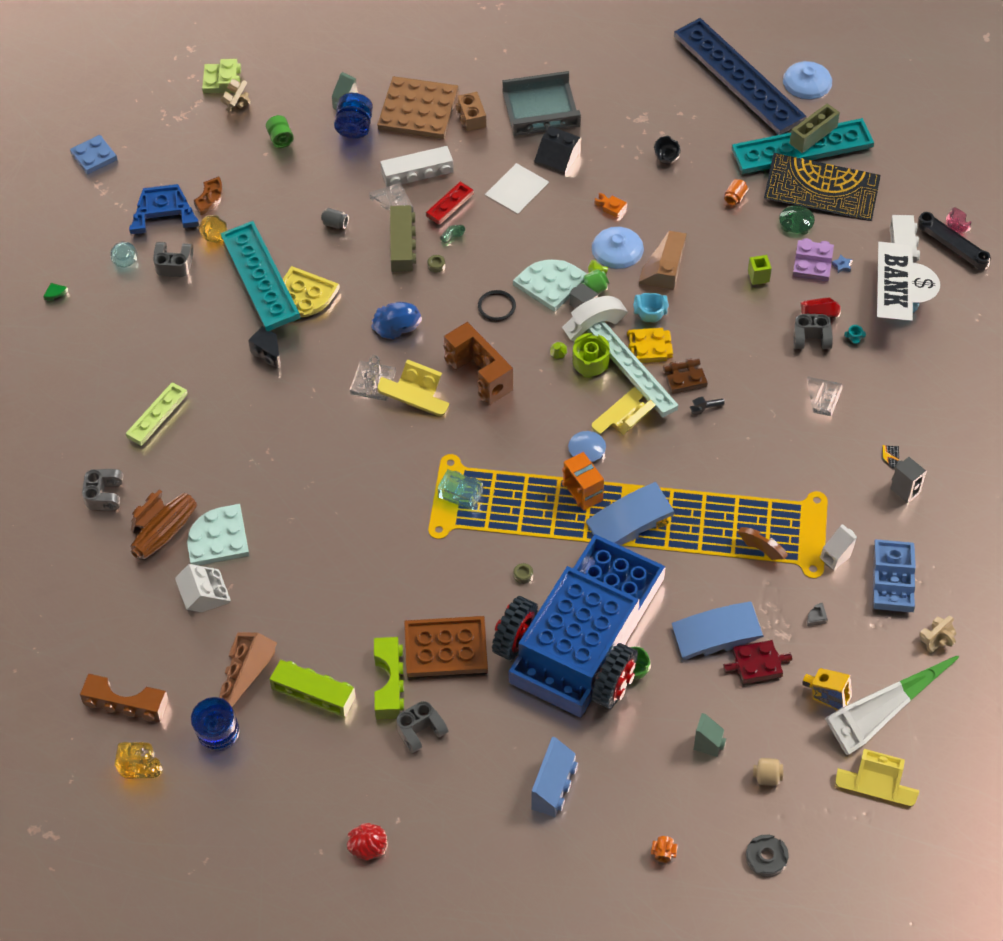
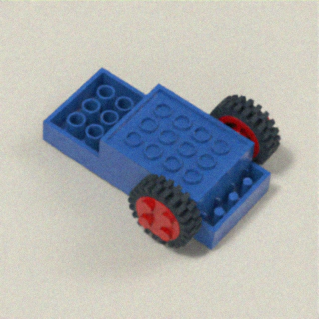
M594 534L574 568L566 567L539 611L537 610V603L522 596H517L507 606L504 616L496 623L494 629L496 631L494 634L495 638L492 641V652L510 661L519 654L509 670V683L580 718L591 700L609 709L614 707L618 700L623 698L627 683L631 684L635 676L633 670L636 665L638 651L626 646L625 643L664 580L665 566Z

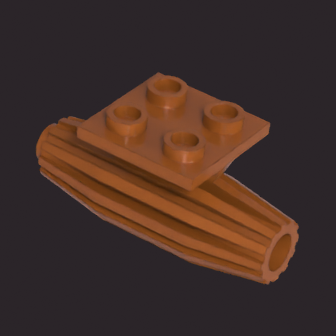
M159 489L156 493L152 492L147 497L146 503L142 507L139 505L133 511L131 531L134 533L139 527L142 528L130 545L132 549L131 554L135 558H147L164 546L185 525L197 507V502L191 495L184 492L164 506L161 499L163 491Z

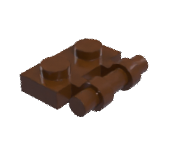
M689 358L678 363L674 361L670 362L669 365L663 366L664 373H672L666 377L671 394L707 387L708 382L703 368H694L701 365L699 358L693 360ZM685 368H687V370H688V371L680 372V373H679V371H678V370L685 369Z

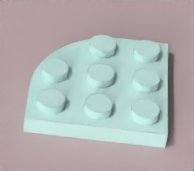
M543 260L528 266L513 280V285L555 312L570 298V291L584 282L583 277L587 273L564 260Z
M240 504L210 510L195 521L187 539L190 563L192 565L199 566L250 556Z

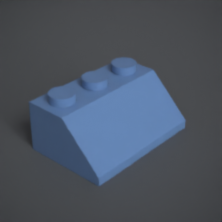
M555 737L551 738L531 794V810L556 817L558 810L562 811L565 802L563 795L565 792H569L572 782L569 780L571 774L575 775L578 767V762H575L576 753Z

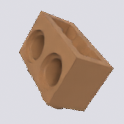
M478 92L458 95V103H455L456 111L461 114L460 121L462 125H465L466 130L472 131L486 128V113Z

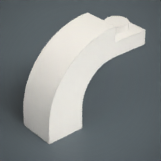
M601 296L591 299L571 312L573 317L562 328L570 340L575 342L592 325L601 321H609L616 325L629 312L619 299L612 296Z

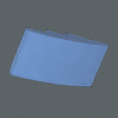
M654 482L605 507L587 519L586 524L593 535L596 534L613 543L622 545L637 539L639 533L656 527V522L673 516L674 510L658 484Z
M875 539L873 609L914 613L916 570L914 543Z
M751 601L712 609L672 623L684 660L702 653L707 656L722 649H725L727 652L732 650L734 646L745 645L764 637Z

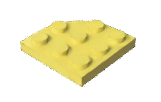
M293 266L290 267L283 278L301 317L311 316L322 311L329 305L340 289L338 283Z

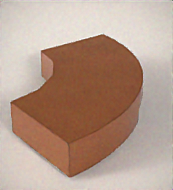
M219 176L203 182V193L194 199V204L201 216L211 211L222 197L223 189Z
M741 527L737 532L747 546L761 550L771 560H782L788 556L781 545L772 538L768 540L761 536L758 530Z

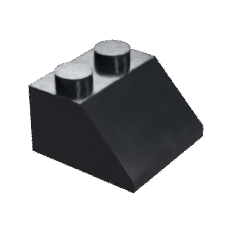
M549 126L541 139L534 163L566 174L580 153L581 137Z

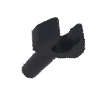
M698 397L692 400L694 406H690L693 414L698 415L702 414L705 408L724 406L725 401L723 398L705 401L704 397Z

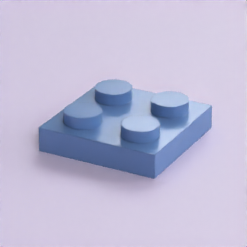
M101 135L70 149L71 155L87 175L118 160L117 155Z

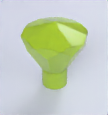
M595 260L590 261L588 273L599 269L607 274L608 267L600 265Z
M562 342L553 343L550 347V355L555 359L565 357L567 346Z

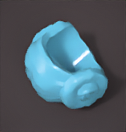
M642 293L634 297V314L639 315L644 322L655 323L660 321L663 315H667L669 304L666 295Z

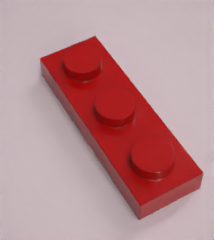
M460 181L426 212V217L440 225L474 195V190Z

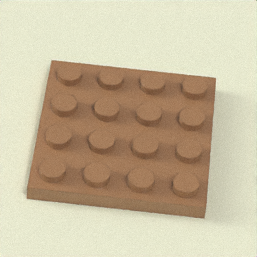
M393 76L377 124L378 130L444 139L458 94V85Z

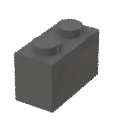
M910 457L904 461H899L895 465L890 488L907 503L921 492L926 470Z

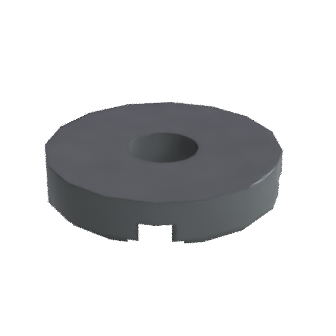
M760 835L753 838L746 850L748 866L756 874L764 877H773L780 874L786 868L789 859L788 848L785 843L774 838L775 836ZM768 851L772 853L773 858L767 860L761 854Z

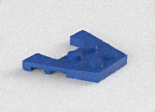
M178 184L149 187L142 190L137 204L138 208L133 215V222L129 227L130 234L146 233V218L181 214L183 228L199 226V221Z

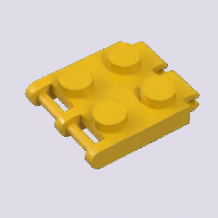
M649 328L627 331L630 344H628L629 350L634 355V350H636L637 356L635 357L641 363L667 361V358L673 357L669 330Z

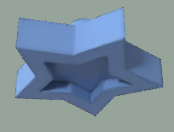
M840 254L839 259L832 261V265L837 267L838 273L843 270L851 272L850 264L852 259H846Z

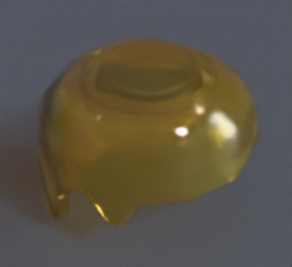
M216 215L205 216L199 226L201 237L212 243H218L223 240L220 233L227 231L226 222Z

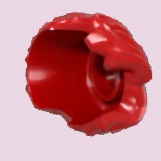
M363 823L348 833L350 839L347 842V850L358 859L368 861L373 858H380L385 854L388 840L385 830L381 826Z

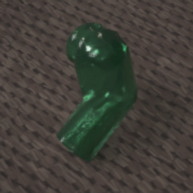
M461 224L449 226L440 236V240L443 243H447L451 237L462 236L466 231L465 226Z

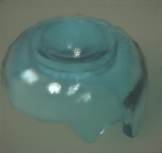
M122 241L116 243L111 249V261L117 267L125 268L137 261L138 252L133 244Z

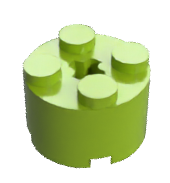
M592 333L579 336L573 345L572 363L574 368L586 378L599 375L608 369L610 345L607 339L599 334L598 336L592 335Z

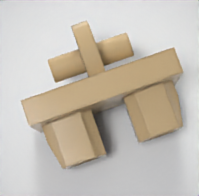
M232 79L227 89L234 92V95L225 91L220 99L227 106L226 110L228 112H231L237 102L239 108L250 104L249 93L244 92V94H241L247 84L245 80L240 83Z
M937 616L932 622V631L924 628L919 633L920 640L926 644L928 652L933 653L938 647H943L945 644L949 647L955 644L954 636L956 631L952 624L954 621L953 617L948 616L943 619Z

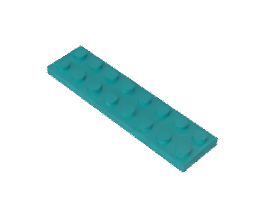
M863 118L838 123V127L803 153L790 144L791 133L732 144V152L741 173L745 174L770 169L774 153L814 160L873 148L874 141Z
M254 221L220 233L266 331L300 319V313Z

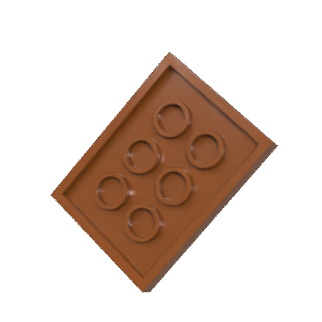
M485 616L404 620L407 677L488 673Z

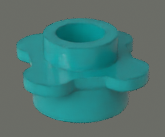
M852 325L844 333V337L849 338L854 344H858L862 338L866 337V332L863 331L861 326Z

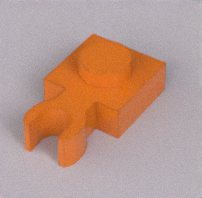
M599 193V199L601 200L595 198L594 201L595 205L603 206V212L616 218L627 207V202L613 195L607 198L603 193Z

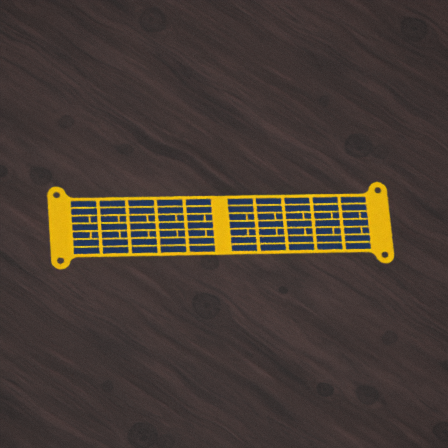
M447 454L440 460L428 532L437 539L444 538L451 530L460 528L590 542L594 535L586 524V520L615 501L645 486L604 482L603 501L583 511L581 507L577 506V501L566 486H562L563 477L468 468L461 463L457 455ZM453 460L454 464L452 466L447 465V461ZM660 487L673 508L674 515L656 522V527L639 533L637 539L622 544L623 546L794 563L802 568L806 576L817 578L824 572V561L820 559V555L826 541L828 499L824 493L819 491L809 493L803 501H790ZM819 497L821 502L815 503L813 499ZM438 526L443 528V531L440 533L435 531V528ZM741 527L758 530L761 536L768 540L772 538L781 545L788 556L782 560H771L761 550L747 546L737 532ZM812 565L816 566L817 571L811 572L809 567Z

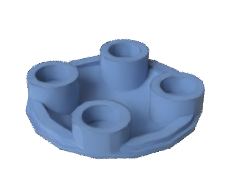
M582 431L570 439L568 448L573 457L584 452L589 460L594 462L605 456L606 444L602 436L596 432Z

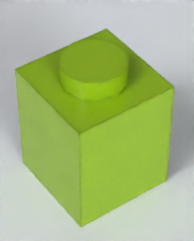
M768 256L749 257L748 274L752 285L770 282L772 268Z

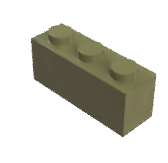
M828 103L791 130L790 144L801 153L805 152L838 127L840 112Z

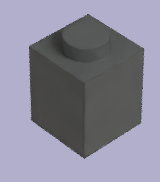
M580 283L570 291L569 305L576 309L581 304L597 298L598 293Z

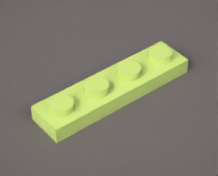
M172 382L126 432V437L142 446L188 395L187 390Z

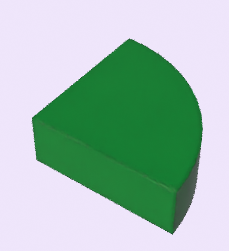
M50 283L43 296L44 300L52 301L54 298L63 297L68 292V288Z

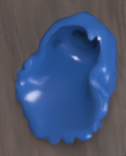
M395 302L388 304L386 307L377 308L372 319L371 328L383 338L394 339L401 336V333L415 330L422 321V318L414 304Z

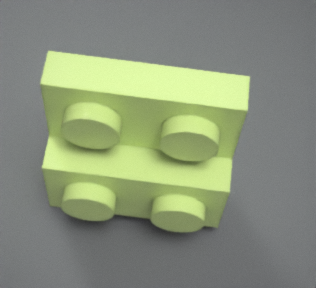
M220 59V64H204L203 93H225V91L234 93L227 89L232 79L240 82L238 74H241V63H238L237 59Z

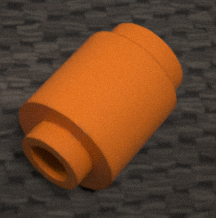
M740 179L733 180L725 192L724 200L733 206L740 203L748 190L746 183Z

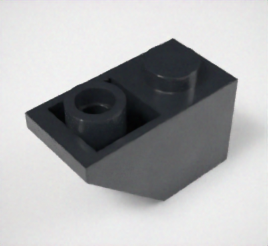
M262 326L248 340L250 352L254 356L264 359L269 365L279 368L281 362L277 334L272 331H266L265 327Z

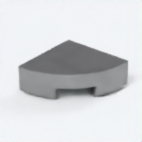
M823 603L815 605L809 612L807 626L827 623L828 619Z

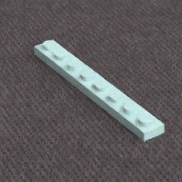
M604 321L598 322L586 330L588 333H592V335L598 336L599 334L607 339L610 345L609 357L648 401L651 400L655 404L654 408L662 418L678 410V404Z

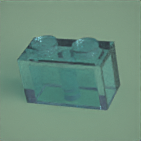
M447 469L438 485L439 498L470 510H474L483 494V482Z

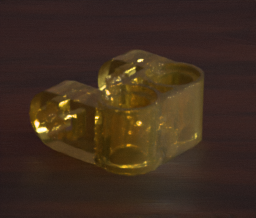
M121 742L117 745L115 767L122 777L127 779L156 778L162 773V765L159 759L155 757V751L151 744L146 742ZM145 750H148L149 753H146L145 756L141 755ZM152 764H155L156 767H153L150 771L149 768L152 767Z

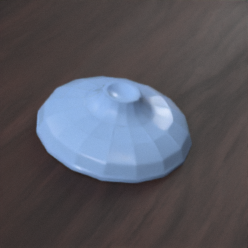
M803 61L793 64L786 70L783 75V84L785 89L793 96L801 99H816L829 92L832 87V77L824 66L815 62Z
M610 227L602 230L592 243V254L595 259L602 265L614 269L635 265L642 258L644 252L643 242L637 233L624 227Z

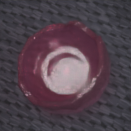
M952 207L946 217L947 226L959 234L970 231L972 222H966L967 214L956 207Z

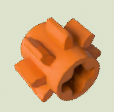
M660 836L657 841H652L651 855H655V859L659 862H670L671 857L676 858L678 844H673L674 840L671 837Z

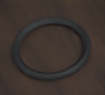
M502 290L486 292L478 301L480 314L492 321L507 319L516 309V302L513 296ZM495 293L503 294L511 300L512 309L505 316L491 317L482 310L481 304L484 298Z

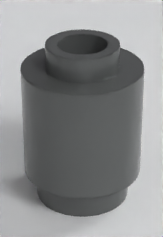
M327 208L323 211L321 220L324 225L345 229L349 216L345 212Z

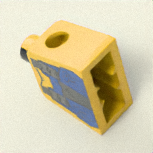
M820 668L816 676L806 674L803 678L802 685L812 688L814 700L836 710L848 705L852 696L850 675Z

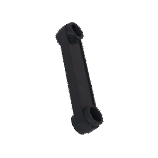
M921 213L918 218V228L921 231L937 239L973 264L976 269L985 270L988 268L991 261L989 252L974 245L935 218L932 213Z

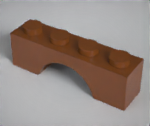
M89 673L80 692L83 704L89 708L98 707L111 713L120 712L128 717H142L147 721L155 720L161 722L169 701L166 691L147 686L134 696H119L111 690L107 677Z

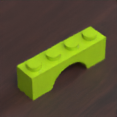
M398 637L374 638L375 666L383 668L390 675L388 683L383 688L374 692L376 720L397 719L400 711H404V698H400V693L404 692V681L400 680V675L403 674V662H399V657H403V644L399 645Z

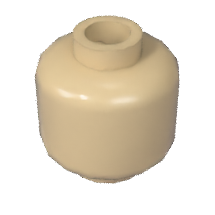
M760 758L758 765L753 766V777L757 778L760 785L777 786L780 781H783L784 766L780 764L778 759Z

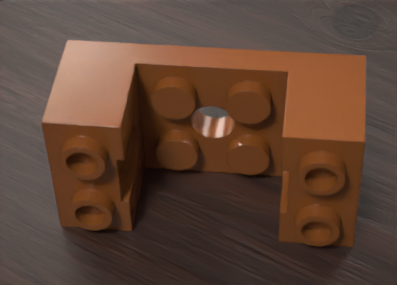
M468 321L444 336V359L448 365H452L457 370L471 360H474L477 366L482 367L478 371L479 379L477 382L479 385L478 395L483 401L485 400L491 405L513 391V367Z

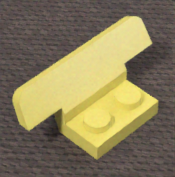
M408 359L398 383L381 377L377 387V391L382 395L437 416H443L450 404L434 397L442 373Z
M633 387L592 423V430L600 435L609 426H613L624 435L654 408L655 404L651 400L646 404L644 402L641 403L639 400L644 396L636 387Z
M864 749L858 773L837 769L836 785L840 788L907 806H913L919 795V790L900 785L905 759Z

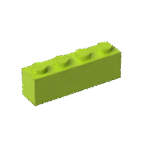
M280 659L269 679L271 689L343 717L346 716L355 699L354 687L349 683L338 682L332 677L320 675L310 668L304 669L292 661L286 662Z

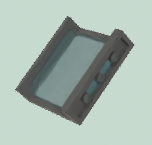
M569 71L502 80V93L513 136L546 132L549 126L560 130L580 127L581 114L580 110H576L569 84Z

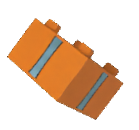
M582 452L564 461L562 486H566L577 501V506L581 507L584 511L603 501L604 478L586 454Z

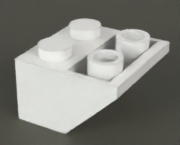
M188 564L175 577L186 610L204 612L228 604L231 601L219 569Z

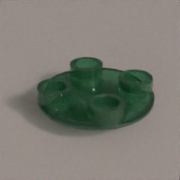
M789 206L780 213L779 221L783 231L805 235L813 227L815 218L813 213L803 206Z

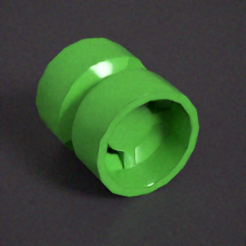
M276 115L266 122L267 132L275 147L284 148L293 142L294 135L284 116Z

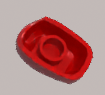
M831 297L800 302L802 314H824L829 318L834 316L838 318L841 313V305L831 299Z

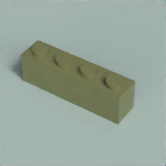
M411 205L390 206L391 272L413 271V264H416V253H413V250H416V239H412V236H416V228L412 226V223H415V212H412Z

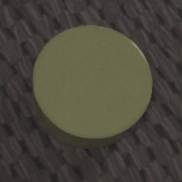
M432 255L428 258L427 264L430 271L438 273L445 269V259L441 255Z
M526 563L518 564L513 571L514 579L521 584L530 582L533 578L532 567Z

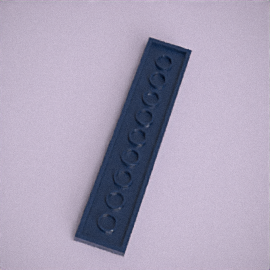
M698 18L674 31V37L778 135L789 131L806 119L807 116L704 20Z

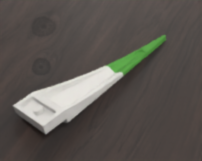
M959 656L949 658L848 704L826 717V722L845 754L848 755L866 744L891 718L953 664Z

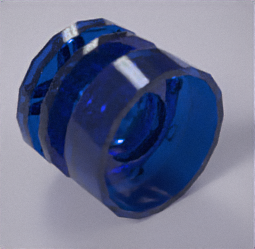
M359 93L344 94L337 103L334 128L343 137L349 139L363 138L370 130L373 103L365 95Z
M211 697L200 701L194 707L191 714V725L202 746L208 750L221 751L235 743L240 729L234 710L229 702L223 698Z

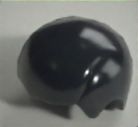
M662 136L654 144L655 156L659 161L671 164L680 157V145L678 141L673 140L670 136Z

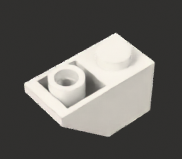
M842 524L823 547L820 559L833 570L837 569L850 558L857 536L851 529Z

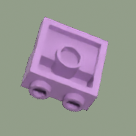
M808 238L798 240L793 276L829 281L834 245L828 241L812 242Z

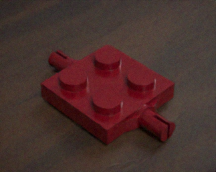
M773 640L734 646L735 662L723 664L725 673L736 670L741 676L743 684L783 677L781 662L792 661L791 652L779 655Z

